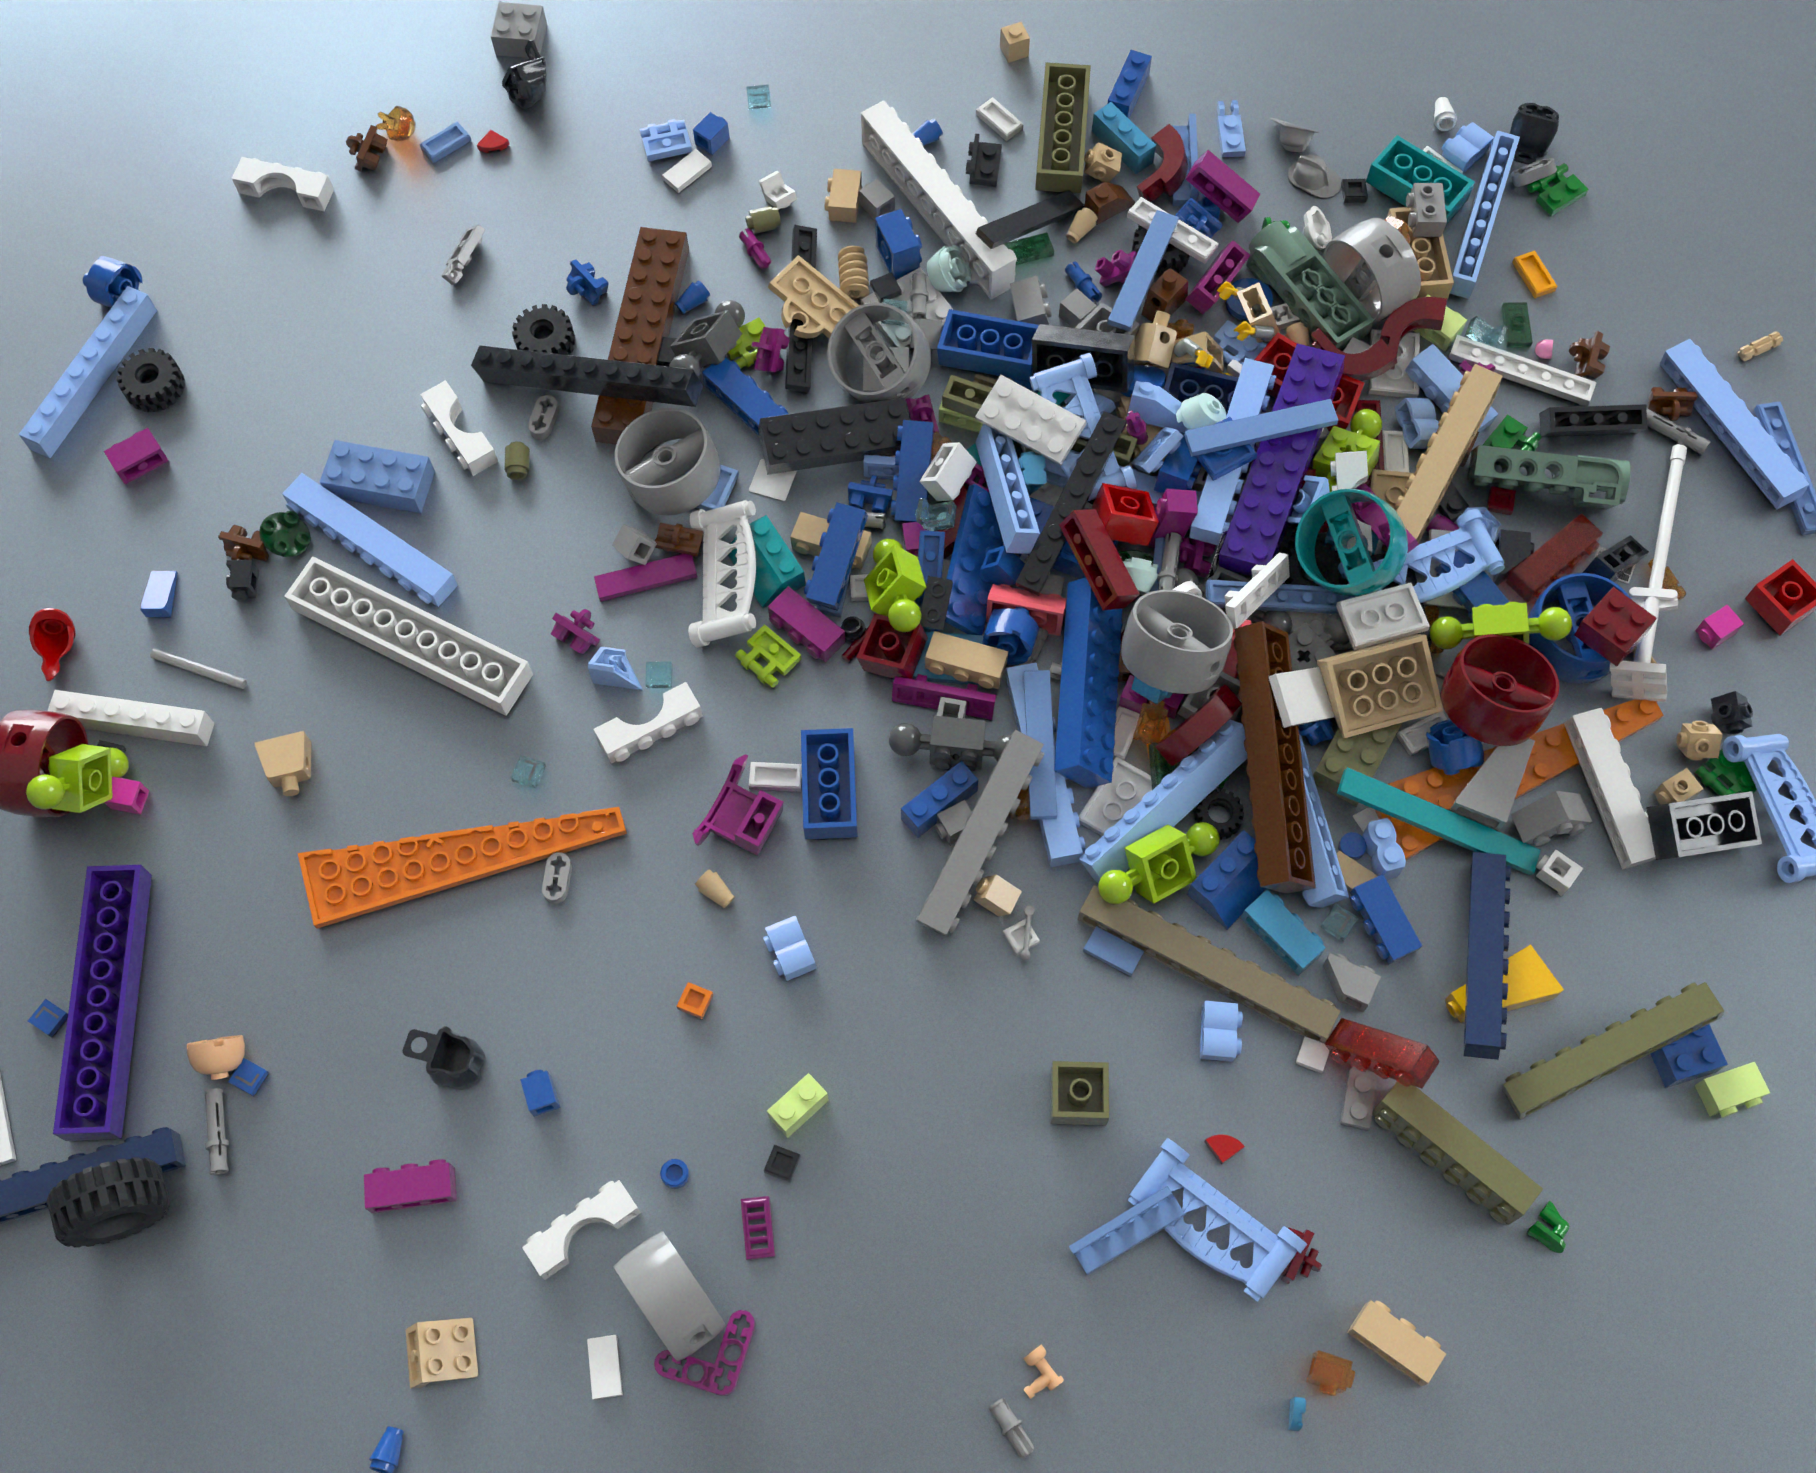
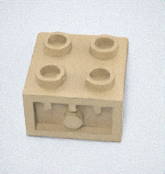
M472 1318L417 1322L405 1329L410 1389L422 1388L431 1382L468 1379L478 1376Z

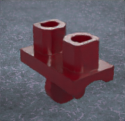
M1288 1228L1305 1241L1307 1246L1301 1254L1298 1252L1295 1254L1281 1273V1281L1287 1284L1290 1281H1294L1300 1265H1303L1300 1275L1308 1278L1311 1270L1320 1272L1322 1264L1316 1261L1319 1253L1318 1250L1311 1248L1308 1256L1305 1255L1315 1234L1307 1229L1302 1233Z

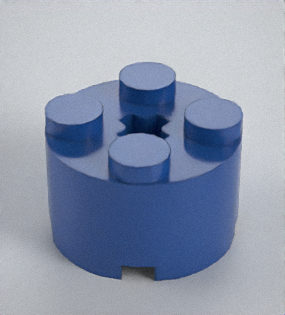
M100 256L91 266L89 272L83 276V285L86 286L91 300L112 308L127 286L138 290L139 282L143 284L142 275L135 266L105 256Z
M1023 607L994 609L989 618L982 644L1008 651V665L1023 664L1028 661V657L1033 652L1039 627L1037 622L1029 615V611Z
M1451 719L1432 725L1430 733H1426L1431 764L1435 768L1444 770V774L1454 775L1459 773L1460 769L1478 767L1484 764L1483 743L1464 733Z

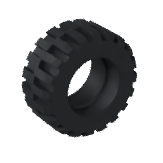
M133 1157L131 1159H117L114 1162H104L98 1166L83 1169L82 1172L68 1176V1179L61 1180L57 1183L56 1187L51 1189L47 1198V1205L56 1239L64 1246L80 1248L81 1246L90 1247L96 1244L110 1243V1241L117 1239L120 1240L153 1226L156 1221H160L167 1214L170 1207V1199L160 1165L149 1158L140 1159L139 1157Z

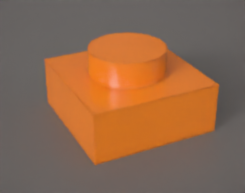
M688 982L676 1007L678 1010L703 1019L714 994L712 991Z

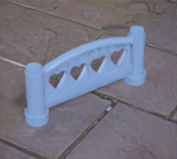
M1091 354L1081 355L1078 360L1033 374L1034 376L1029 377L1033 391L1038 390L1043 398L1055 404L1057 400L1052 395L1056 391L1075 395L1064 409L1086 420L1087 424L1079 437L1090 439L1101 418L1088 379L1097 377L1096 367ZM1070 450L1060 466L1068 480L1076 466V461L1080 458L1083 451L1080 454H1074ZM1114 451L1088 501L1096 498L1102 483L1137 489L1136 479L1131 466L1119 468Z
M1472 509L1457 518L1458 530L1419 544L1407 553L1404 565L1393 581L1399 585L1406 584L1408 568L1424 575L1427 580L1423 583L1417 582L1413 586L1419 602L1423 603L1456 590L1475 578L1482 571L1486 570L1491 575H1495L1503 571L1505 566L1503 558L1483 524L1484 518L1480 510ZM1455 549L1471 556L1475 561L1472 564L1465 563L1462 568L1455 567L1453 564ZM1433 558L1443 563L1451 571L1449 573H1441L1439 577H1432L1429 573L1431 559ZM1384 559L1373 562L1375 570L1380 566ZM1341 562L1338 565V570L1342 578L1347 579L1348 581L1344 567Z
M1781 734L1747 738L1742 735L1729 736L1724 740L1723 754L1730 762H1745L1787 853V856L1782 857L1778 861V875L1787 883L1799 882L1805 877L1815 876L1816 849L1802 843L1800 838L1805 831H1808L1811 834L1812 842L1816 845V801L1801 773L1785 752L1789 747L1788 738ZM1771 760H1775L1778 763V769L1782 772L1783 777L1768 771L1767 766ZM1783 783L1789 787V793L1793 796L1794 801L1778 793V789ZM1793 807L1799 809L1800 816L1805 821V825L1790 818L1789 813Z
M1166 1138L1161 1145L1163 1150L1131 1191L1128 1201L1135 1206L1166 1186L1169 1187L1171 1192L1184 1188L1182 1210L1186 1214L1187 1212L1207 1206L1206 1227L1202 1232H1197L1194 1230L1193 1224H1186L1184 1217L1164 1228L1165 1231L1182 1248L1205 1265L1245 1283L1247 1287L1244 1289V1292L1258 1302L1260 1298L1265 1297L1297 1252L1301 1254L1307 1243L1285 1226L1282 1227L1277 1235L1186 1167L1184 1163L1190 1155L1175 1142ZM1230 1224L1229 1246L1225 1250H1220L1216 1242L1208 1241L1207 1233L1210 1230ZM1254 1242L1253 1264L1249 1268H1243L1240 1265V1260L1235 1261L1231 1258L1230 1252L1234 1248Z

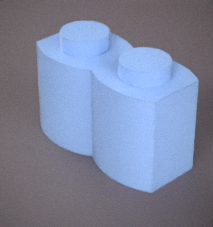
M1472 122L1467 127L1465 125L1462 126L1457 132L1456 137L1453 139L1449 138L1443 144L1441 156L1465 173L1489 151L1494 137Z
M1404 398L1395 407L1397 421L1403 427L1404 440L1410 449H1427V444L1433 432L1436 433L1439 427L1434 405L1428 398Z
M1388 818L1369 822L1362 836L1367 845L1366 852L1371 856L1373 873L1377 876L1383 874L1386 880L1398 877L1405 867L1406 860L1402 848L1396 843V831L1393 824Z
M796 916L765 928L767 936L763 937L768 951L774 950L777 959L773 963L779 976L784 974L786 981H789L817 969Z
M1204 1001L1202 1004L1200 1059L1233 1062L1236 1055L1241 1054L1242 1040L1237 1038V1028L1242 1027L1243 1014L1242 1011H1238L1237 1003Z

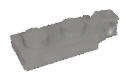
M475 225L466 229L446 262L447 267L441 277L450 285L456 284L463 276L461 270L470 263L472 259L471 253L481 244L483 240L481 236L485 231L482 226Z
M1362 1049V1052L1359 1053L1358 1064L1353 1062L1351 1064V1069H1349L1347 1075L1341 1125L1364 1130L1370 1129L1378 1077L1377 1068L1371 1067L1373 1051Z

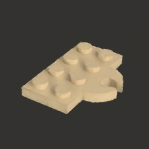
M799 255L768 285V289L785 302L781 312V319L785 328L790 327L793 319H799L803 322L804 325L798 326L794 332V335L797 337L814 338L823 333L830 339L832 331L839 320L849 311L860 306Z

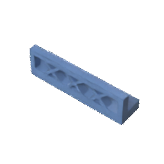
M1189 114L1187 126L1171 125L1177 130L1183 140L1188 160L1186 177L1194 162L1198 160L1196 114ZM1186 177L1179 189L1172 195L1173 206H1184L1190 198L1197 201L1199 190L1190 184Z
M1166 1186L1073 1243L1069 1248L1078 1258L1086 1274L1089 1275L1184 1217L1185 1213L1169 1187Z

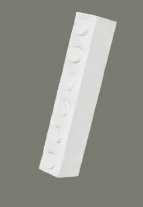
M54 690L48 711L60 712L76 717L84 729L200 746H208L214 726L212 719L202 710Z
M1602 707L1573 715L1564 725L1622 870L1653 861L1656 858L1648 815L1644 812L1640 803V793L1631 781L1629 766L1624 763L1620 754V744L1611 732L1609 717L1604 714Z

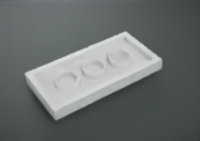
M1000 375L975 416L976 420L1060 466L1087 424L1086 420L1003 375Z

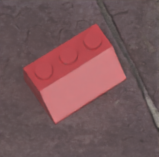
M993 584L987 600L986 622L989 621L994 609L1023 607L1029 611V615L1037 622L1038 627L1047 630L1048 634L1060 636L1067 598H1063L1058 594L1047 595L1040 593L1038 596L1027 590L1012 588L1007 584Z

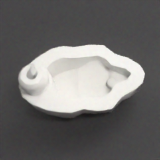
M1317 206L1311 207L1304 215V236L1315 249L1321 250L1332 240L1331 228L1323 212Z

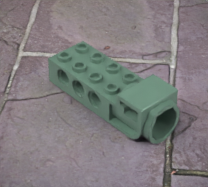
M1275 221L1256 234L1249 244L1251 253L1246 266L1258 280L1265 283L1268 287H1273L1311 334L1320 328L1340 351L1347 347L1352 337L1360 340L1368 335L1375 321L1374 318L1302 232L1295 227L1287 229L1281 221Z
M1478 445L1471 451L1467 480H1473V485L1478 486L1499 483L1498 487L1504 489L1524 486V491L1539 492V490L1549 489L1550 494L1564 495V493L1569 492V498L1574 499V506L1607 510L1625 502L1630 482L1631 465L1630 461L1581 455L1571 456ZM1494 463H1497L1501 466V473L1495 471ZM1520 466H1522V467H1524V468L1526 469V471H1527V475H1526V476H1524V475H1522V474L1520 473V471H1519V467H1520ZM1545 469L1551 472V479L1545 475ZM1596 491L1606 492L1605 499L1589 497V494H1594Z

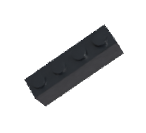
M1646 404L1549 407L1539 413L1540 435L1542 437L1637 434L1648 429Z

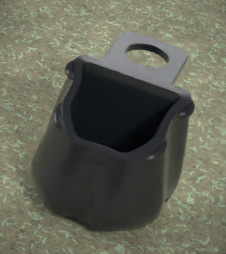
M528 40L525 46L529 61L509 67L502 80V86L507 90L509 99L523 109L533 106L542 98L546 91V61L544 57L540 56L532 40ZM530 48H532L535 53V59L531 55Z
M1524 103L1518 107L1510 129V134L1520 137L1513 158L1515 162L1528 165L1536 162L1537 156L1544 157L1547 155V150L1559 127V114L1548 106L1537 105L1536 103ZM1518 155H1526L1531 159L1525 160L1520 158Z
M447 1026L439 1029L437 1035L412 1029L408 1033L402 1050L406 1057L427 1062L426 1071L435 1084L453 1088H461L477 1081L480 1077V1068L486 1059L483 1050L475 1040L460 1036ZM418 1037L425 1038L427 1041V1047L421 1053H415L411 1049L412 1041Z

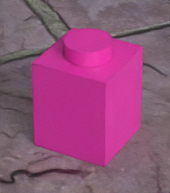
M1726 605L1705 618L1695 631L1704 643L1711 649H1714L1734 636L1744 623Z
M112 777V799L104 803L113 810L141 815L149 790L140 781Z

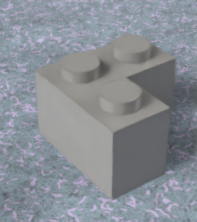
M1554 791L1511 814L1523 843L1535 844V846L1548 843L1551 840L1550 837L1557 833L1570 834V836L1580 834L1586 830L1585 826L1593 823L1581 795L1563 791Z

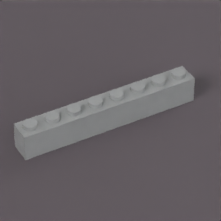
M1016 729L1012 733L916 919L918 923L943 936L947 935L948 931L954 932L960 920L956 915L960 907L965 909L972 897V894L968 892L972 884L977 885L984 873L980 869L984 860L990 861L996 850V847L993 846L996 837H1002L1007 829L1008 823L1005 822V819L1009 812L1014 814L1021 801L1017 796L1021 789L1026 790L1033 776L1029 775L1033 765L1039 766L1045 754L1041 751L1044 744Z

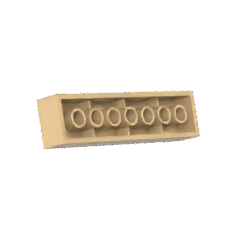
M1474 364L1471 372L1466 371L1463 375L1458 392H1454L1447 413H1443L1438 423L1437 432H1433L1427 444L1428 448L1425 454L1422 453L1417 462V469L1414 475H1410L1405 485L1406 490L1403 496H1399L1394 506L1405 528L1418 543L1496 398L1503 375L1477 364ZM1384 544L1382 545V550L1387 552L1388 548Z

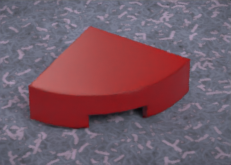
M490 129L478 142L477 148L479 151L489 153V151L504 150L510 143L507 138Z
M1223 1134L1211 1136L1204 1141L1221 1164L1245 1147L1238 1139Z

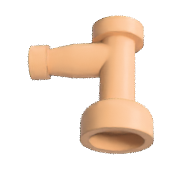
M1042 1344L1023 1358L1027 1365H1035L1042 1374L1030 1386L1024 1388L1030 1399L1045 1387L1052 1391L1064 1381L1061 1375L1057 1376L1044 1358L1046 1350Z

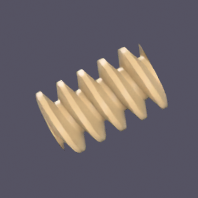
M847 246L838 253L840 290L853 300L862 299L870 293L868 288V265L866 264L868 262L867 256L864 255V248L860 246Z

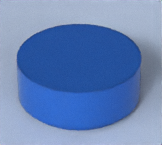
M1354 832L1345 834L1338 845L1339 851L1353 860L1361 858L1367 848L1363 836Z
M668 1160L661 1168V1179L671 1189L681 1188L689 1180V1169L682 1160Z

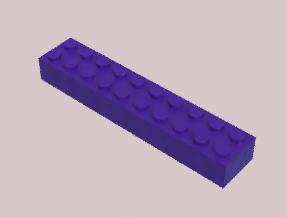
M1297 343L1272 412L1327 399L1333 401L1343 373L1345 355ZM1323 428L1260 442L1257 458L1253 461L1219 553L1220 567L1252 577V569L1256 565H1267L1278 554L1289 524L1287 521L1288 517H1291L1294 510L1293 505L1296 504L1300 493L1299 489L1303 485V479L1307 474Z
M141 864L87 866L53 1134L65 1141L122 1139L152 875Z

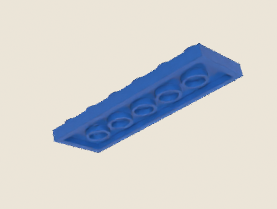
M976 484L968 487L946 578L953 581V587L945 622L970 635L983 634L987 615L988 595L994 584L980 571L988 550L1001 547L1004 543L990 493Z

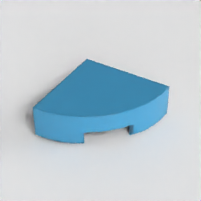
M1294 1397L1290 1399L1289 1430L1300 1431L1303 1426L1302 1414L1306 1411L1305 1398Z

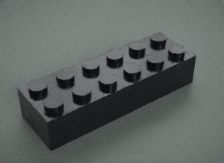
M905 398L760 418L758 431L767 475L863 461L864 455L895 456L896 450L901 451V441H897L898 426H903V420H909Z

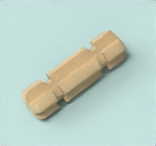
M1773 332L1769 334V337H1762L1750 343V345L1741 347L1737 354L1742 361H1747L1752 356L1755 357L1771 348L1779 346L1783 341V336L1779 332Z

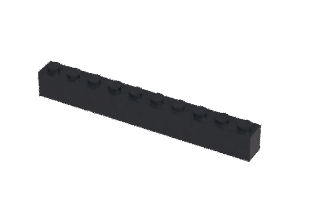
M479 345L471 364L483 382L696 407L703 389V385L693 369Z

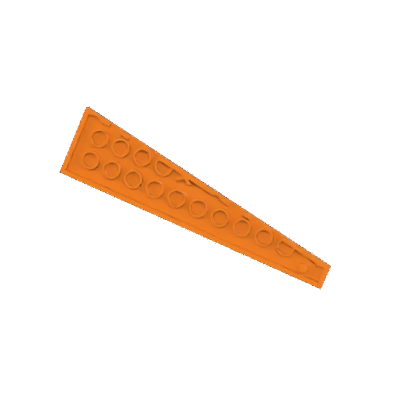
M1633 699L1603 710L1604 714L1610 719L1611 732L1618 742L1652 725L1664 716L1656 701L1646 699ZM1564 723L1537 732L1529 738L1535 742L1515 800L1558 777L1566 770L1580 764ZM1497 746L1484 751V763ZM1482 765L1460 769V772L1454 775H1446L1444 770L1432 768L1388 783V785L1450 810L1456 798ZM1375 810L1379 819L1388 818L1393 824L1396 831V843L1402 848L1405 860L1426 850L1434 843L1444 840L1441 837Z
M613 807L585 811L579 814H564L557 818H536L530 822L519 823L516 821L502 826L493 827L488 825L426 834L419 837L400 838L399 841L373 842L371 845H350L343 849L332 850L330 848L297 854L313 924L318 929L549 858L554 853H566L625 835L627 831L620 808Z

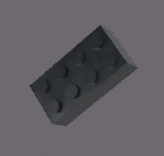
M1039 324L1032 338L1033 374L1078 360L1081 355L1090 353L1097 372V377L1088 379L1091 389L1127 393L1134 378L1135 335Z
M1752 791L1646 807L1656 860L1762 844Z

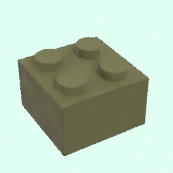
M1052 1061L1051 1124L1107 1125L1109 1120V1062Z

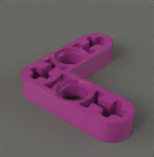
M738 1310L731 1315L715 1364L688 1356L684 1358L687 1362L682 1368V1377L679 1378L676 1377L680 1372L679 1370L669 1368L668 1372H664V1367L660 1363L662 1360H667L669 1356H672L669 1350H664L655 1358V1370L666 1379L719 1396L730 1395L737 1386L756 1325L754 1317L746 1310ZM742 1316H745L747 1323L750 1324L749 1328H743L740 1336L741 1338H746L744 1344L737 1339H729L731 1333L734 1336L737 1335L738 1327L734 1322L741 1320ZM734 1344L741 1349V1355L736 1361H729L725 1358V1349L729 1345ZM672 1356V1361L682 1366V1360L677 1362ZM721 1362L729 1367H737L735 1373L729 1370L727 1379L731 1384L730 1386H724L723 1390H719V1384L715 1382L717 1377H723L725 1368H719ZM695 1364L702 1366L704 1370L703 1377L696 1382L689 1380L687 1375L688 1369Z

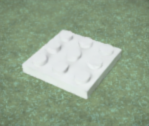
M921 267L896 280L901 288L902 295L882 303L898 309L901 308L902 311L912 318V302L910 301L912 275L916 272L925 273ZM926 275V291L929 294V299L926 302V319L941 320L943 330L949 309L953 310V308L943 295L933 287L929 277ZM873 292L861 299V305L880 302ZM888 320L876 322V325L893 347H909L911 349L912 330L909 324L899 321V323L887 322Z

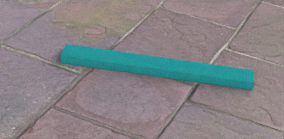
M1348 767L1343 771L1337 794L1471 851L1506 855V865L1528 875L1535 873L1541 849L1523 843L1520 840Z

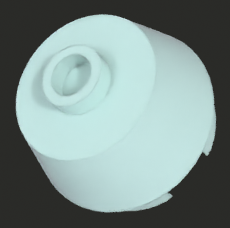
M943 246L927 262L929 280L939 292H961L964 287H967V281L971 280L969 262H963L959 254L962 250L958 246Z
M1207 393L1184 400L1176 412L1178 424L1183 422L1188 430L1214 425L1226 419L1227 416L1222 404L1214 396Z
M1134 557L1132 559H1125L1123 563L1139 595L1149 593L1158 578V564L1151 565L1152 561Z

